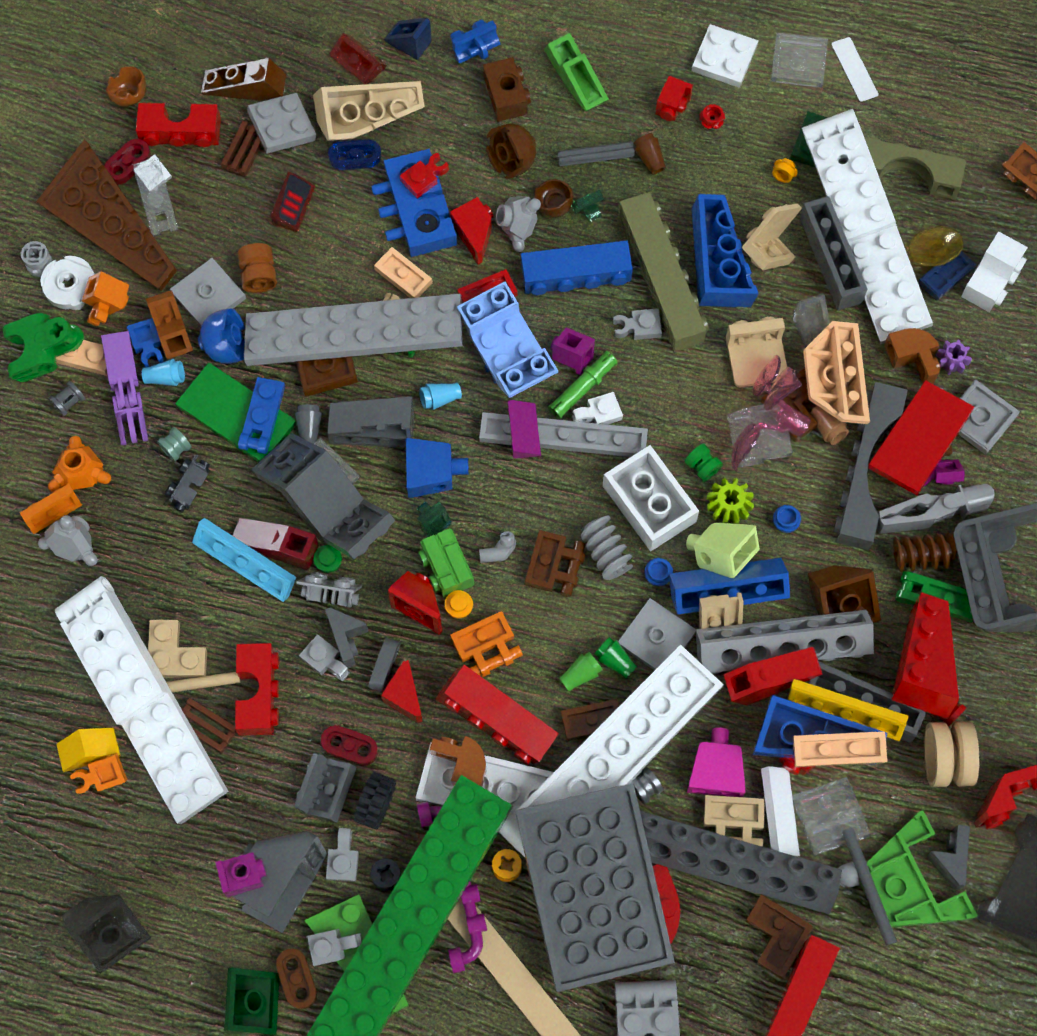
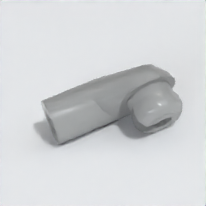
M505 531L500 534V540L494 548L479 549L480 563L506 560L516 547L514 534Z

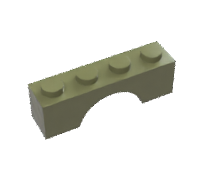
M864 137L880 179L885 174L894 170H908L918 174L925 181L929 194L956 200L961 188L967 160L955 155L934 153L929 149H916L907 147L902 143L893 144L874 137Z

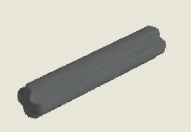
M632 141L561 150L557 153L559 166L628 158L635 156V146Z

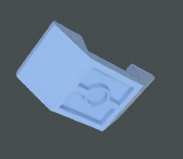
M506 282L457 306L472 342L497 385L509 398L558 373V369L545 348L541 349L519 311V304Z

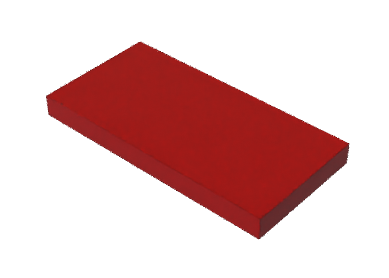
M925 380L869 463L868 469L918 495L972 414L975 406Z

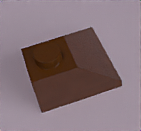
M834 565L808 573L811 595L818 615L867 610L873 623L881 621L872 569Z

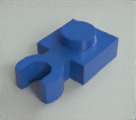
M153 318L127 326L136 354L142 352L141 360L145 368L149 367L148 359L150 357H157L159 363L164 362L160 350L156 348L162 346Z

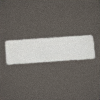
M847 37L832 42L837 57L859 101L862 102L877 97L879 94L851 38Z

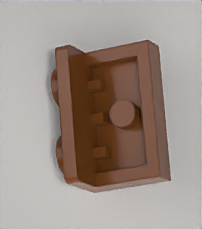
M1023 142L1010 159L1001 164L1003 169H1005L1003 175L1014 184L1017 181L1021 182L1026 186L1023 191L1036 200L1037 152Z

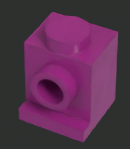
M566 327L560 336L554 337L551 343L552 360L576 369V373L581 375L584 372L583 369L594 358L595 339Z
M253 852L225 861L215 862L222 891L227 898L264 887L262 877L267 876L263 859H257ZM246 867V875L238 877L236 875L237 869Z

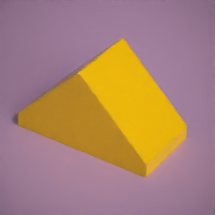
M114 728L78 729L57 743L63 772L88 766L89 762L114 753H118L119 757L121 756Z

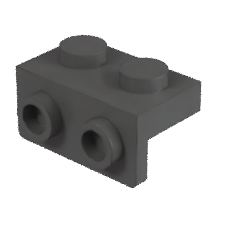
M313 753L311 761L307 765L302 786L297 793L294 807L309 817L337 823L356 767L350 763L327 759L319 753Z

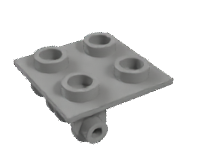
M311 572L310 575H306L297 581V584L303 585L301 596L306 597L308 601L321 602L324 589L323 603H327L329 590H333L331 604L335 605L339 591L337 605L347 607L358 605L359 594L354 593L362 588V584H355L356 579L339 577L338 579L331 580L327 579V574Z

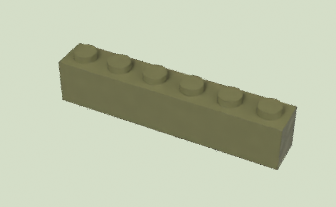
M650 192L620 201L619 217L656 309H659L660 319L673 351L703 343L706 331L709 330L705 316H700L697 309L699 307L698 298L695 292H690L687 271L685 269L681 270L679 265L680 255L677 247L672 246L670 243L671 235L667 223L663 224L661 221V208L658 201H653Z

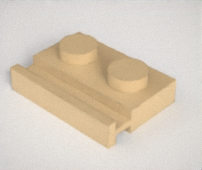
M741 592L737 593V597L729 598L727 594L699 599V629L742 624L743 598Z

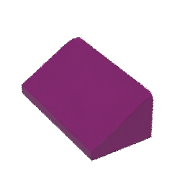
M509 400L508 414L513 459L541 456L536 404Z

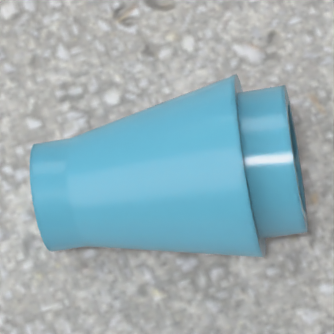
M171 359L143 368L144 384L177 386L178 383H183L185 380L184 366L181 361Z
M458 382L452 384H425V387L419 388L420 401L424 409L430 408L434 410L462 398Z

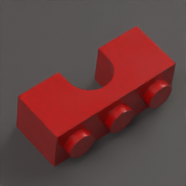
M138 103L136 133L138 138L145 141L148 146L169 144L176 147L184 145L209 147L211 145H219L221 116L217 104H191L190 114L185 120L172 122L169 120L165 103Z
M271 643L236 644V673L240 680L251 679L259 683V690L253 698L236 701L235 730L239 736L274 735V726L279 725V710L274 708V698L279 697V681L274 680V670L279 669V652H274Z

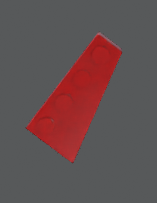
M921 592L910 612L891 700L946 719L949 718L959 701L949 601Z
M466 665L453 672L435 698L447 708L466 719L473 727L490 735V738L502 747L506 746L514 751V756L527 765L530 762L532 764L540 762L559 734Z

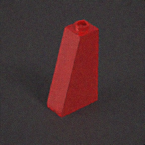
M813 935L804 942L765 1036L803 1035L840 947Z

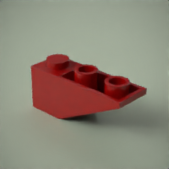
M810 647L749 663L723 675L731 701L748 706L791 688L794 679L806 682L823 674L815 649Z

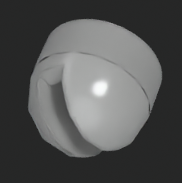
M853 862L843 864L838 868L842 870L841 886L851 888L859 885L858 874Z

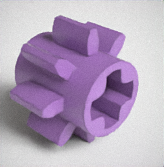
M959 339L951 344L949 341H945L943 349H939L936 354L938 358H942L939 362L940 368L943 367L948 375L955 371L962 374L965 369L964 365H969L972 360L971 357L966 356L970 347H965L960 343Z

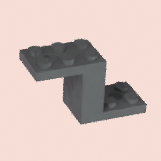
M293 433L287 436L251 469L258 479L278 489L318 539L352 559L364 554L368 550L369 545L378 537L384 535L389 530V526L396 521L389 512L368 502L360 495L327 450Z

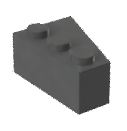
M412 396L330 403L327 433L330 444L406 448V438L413 439L415 416Z

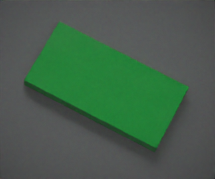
M208 362L175 405L194 420L238 448L239 438L244 428L253 391ZM279 409L267 454L258 453L256 449L251 448L239 450L260 462L290 434L297 425L296 420ZM253 433L252 437L259 439L262 434Z

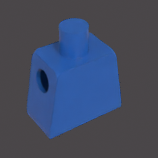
M406 438L408 498L451 490L452 475H469L468 458H452L451 444Z

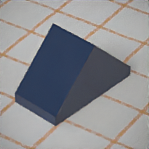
M426 17L398 21L384 40L389 45L418 60L432 42L430 20Z

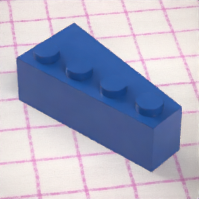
M698 194L692 207V223L699 306L751 307L759 293L756 285H753L749 264L745 262L740 239L737 238L734 229L735 224L725 195Z
M772 695L753 755L794 758L793 736L883 731Z

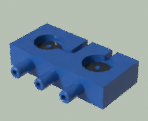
M430 149L384 160L388 181L371 186L373 195L391 191L395 204L378 208L380 218H385L398 214L402 227L385 231L387 241H392L405 237L411 257L457 245L456 232L438 176H436L438 184L418 199L400 181V175L420 160L424 165L429 163V158L432 156Z

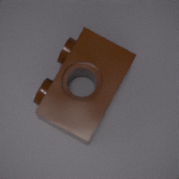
M513 57L483 64V79L497 122L527 115L531 97L528 88L523 89L521 83L524 81L521 66L516 67Z

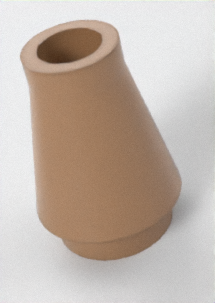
M816 406L810 412L811 416L818 423L817 427L825 442L836 445L848 435L847 424L841 422L819 406Z

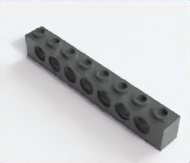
M640 811L652 863L830 915L839 891L841 869Z

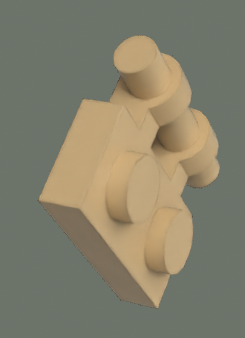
M705 795L703 826L715 827V833L724 836L725 828L742 829L741 837L731 838L763 847V839L752 838V830H763L764 799Z

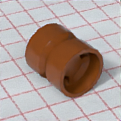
M264 243L248 244L240 248L237 254L239 267L243 270L240 273L243 290L250 293H262L275 288L277 279L275 268L273 267L272 248Z

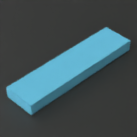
M206 518L199 521L192 541L194 545L282 602L289 598L296 580L294 575Z

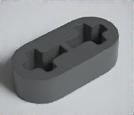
M385 638L370 678V689L382 693L385 690L397 659L401 642Z

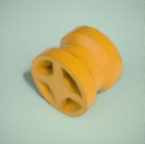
M511 849L498 851L492 860L494 876L502 882L516 880L521 873L520 856Z

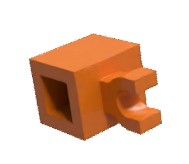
M102 271L90 276L82 298V302L93 307L87 322L97 327L100 322L106 323L108 314L110 315L122 310L128 302L129 296L127 292L129 285Z

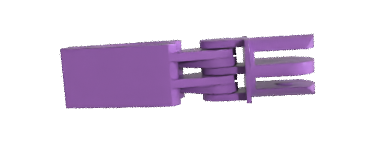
M129 331L101 335L111 391L115 390L116 396H112L120 443L122 446L127 445L123 422H128L132 444L138 443L134 420L138 419L143 442L148 441L141 395L140 392L135 390V387L139 386ZM127 388L128 394H124L123 389Z

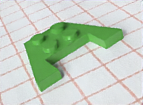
M923 810L919 811L867 862L892 928L972 920L978 916L965 891L939 904L935 901L909 850V847L935 835ZM859 878V883H860L862 889L864 890V888H863V886H862V883H861V881H860V878Z

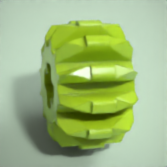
M736 477L733 479L732 484H729L728 480L724 478L721 481V485L717 483L712 485L713 492H709L706 499L710 501L707 504V510L715 511L712 517L714 520L722 517V523H728V520L731 519L733 524H739V518L743 520L748 519V511H752L754 508V504L751 502L754 494L753 492H746L748 488L747 483L738 486V479ZM726 499H728L729 502L730 499H733L735 501V504L733 505V502H731V504H727L725 501Z

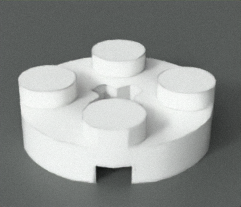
M65 256L63 260L50 262L41 275V286L45 297L52 305L61 309L80 310L85 304L82 302L83 294L89 277L94 275L90 265L82 258L76 256ZM70 278H74V285L71 287H65L62 283L64 280L69 281Z

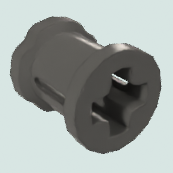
M70 380L66 383L67 386L57 395H51L48 398L51 404L64 417L68 414L67 411L78 401L83 402L86 399Z

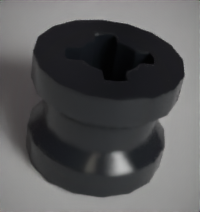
M384 858L375 862L371 868V879L376 888L385 892L393 891L401 877L398 864L392 859Z

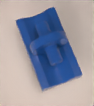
M481 19L475 22L472 30L466 33L460 30L451 33L455 57L459 64L477 55L484 60L489 56L487 50L500 45L496 32L497 27L493 20L486 23Z

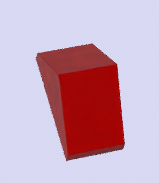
M409 660L402 662L381 697L383 703L416 723L423 722L410 663Z

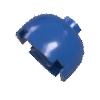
M227 308L216 311L203 321L198 343L201 350L205 351L213 361L232 364L244 360L245 339L243 340L241 330H245V325L235 309Z

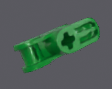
M43 313L32 314L3 327L4 339L14 344L25 343L22 355L8 365L9 378L17 382H27L56 370V357L75 351L81 346L84 339L82 329L77 325L70 324L64 318L56 317L51 319L49 315Z

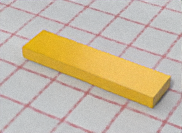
M796 679L793 680L788 696L789 701L888 733V738L897 741L901 740L908 720V715Z

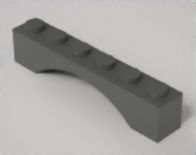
M875 382L872 391H866L870 422L868 424L858 423L857 431L861 432L860 441H854L851 456L856 458L854 466L849 465L845 481L850 482L848 491L843 490L839 504L840 507H844L842 517L837 516L833 532L838 533L836 543L868 551L873 544L879 515L873 505L868 489L867 470L869 457L876 443L889 430L894 428L902 416L907 389Z

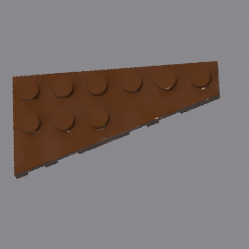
M84 139L36 202L162 292L178 270L89 143Z

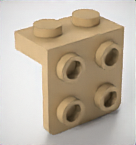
M798 203L771 207L764 213L762 223L752 229L746 238L748 240L742 246V249L751 257V261L756 267L762 270L789 265L795 258V255L778 237L801 210L802 207Z
M765 317L755 322L741 320L728 326L726 344L736 387L778 383L788 379L789 373L782 344V336L785 329L783 318Z

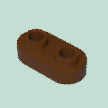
M286 949L280 953L276 961V968L286 999L296 1009H307L314 1004L317 997V990L307 959L297 949ZM296 960L298 967L293 971L288 970V962ZM298 990H307L305 999L300 1000L297 998Z

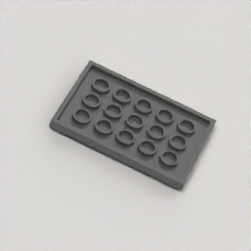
M633 783L515 810L556 992L675 963Z

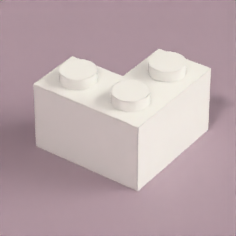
M998 232L985 252L980 265L966 285L961 297L989 313L995 304L1000 306L1008 293L1004 290L1006 285L1014 284L1027 261L1023 255L1028 247Z

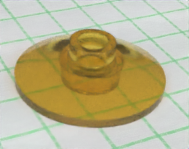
M937 226L928 228L912 239L909 246L910 256L916 263L924 266L946 264L961 253L964 246L963 237L960 232L951 227Z

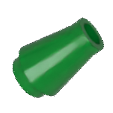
M608 637L594 653L599 658L597 661L621 674L625 679L637 667L617 639L614 641Z

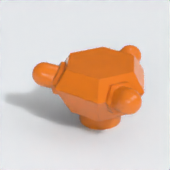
M72 436L69 439L67 449L62 450L53 469L54 478L49 482L48 489L54 492L56 489L62 488L67 484L73 490L93 487L94 483L97 484V482L108 484L111 481V475L103 471V463L92 449L82 444L80 437Z

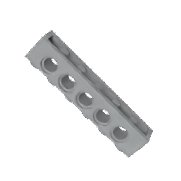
M867 610L696 629L697 659L712 674L735 670L749 663L814 647L818 660L832 661L842 657L858 658L874 654L873 622ZM789 642L787 645L781 646L783 643ZM732 649L731 651L724 653L725 650Z

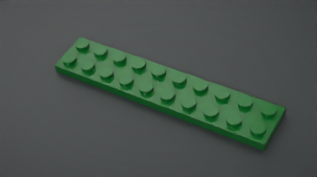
M463 775L459 777L307 1036L380 1035L514 807L513 805Z

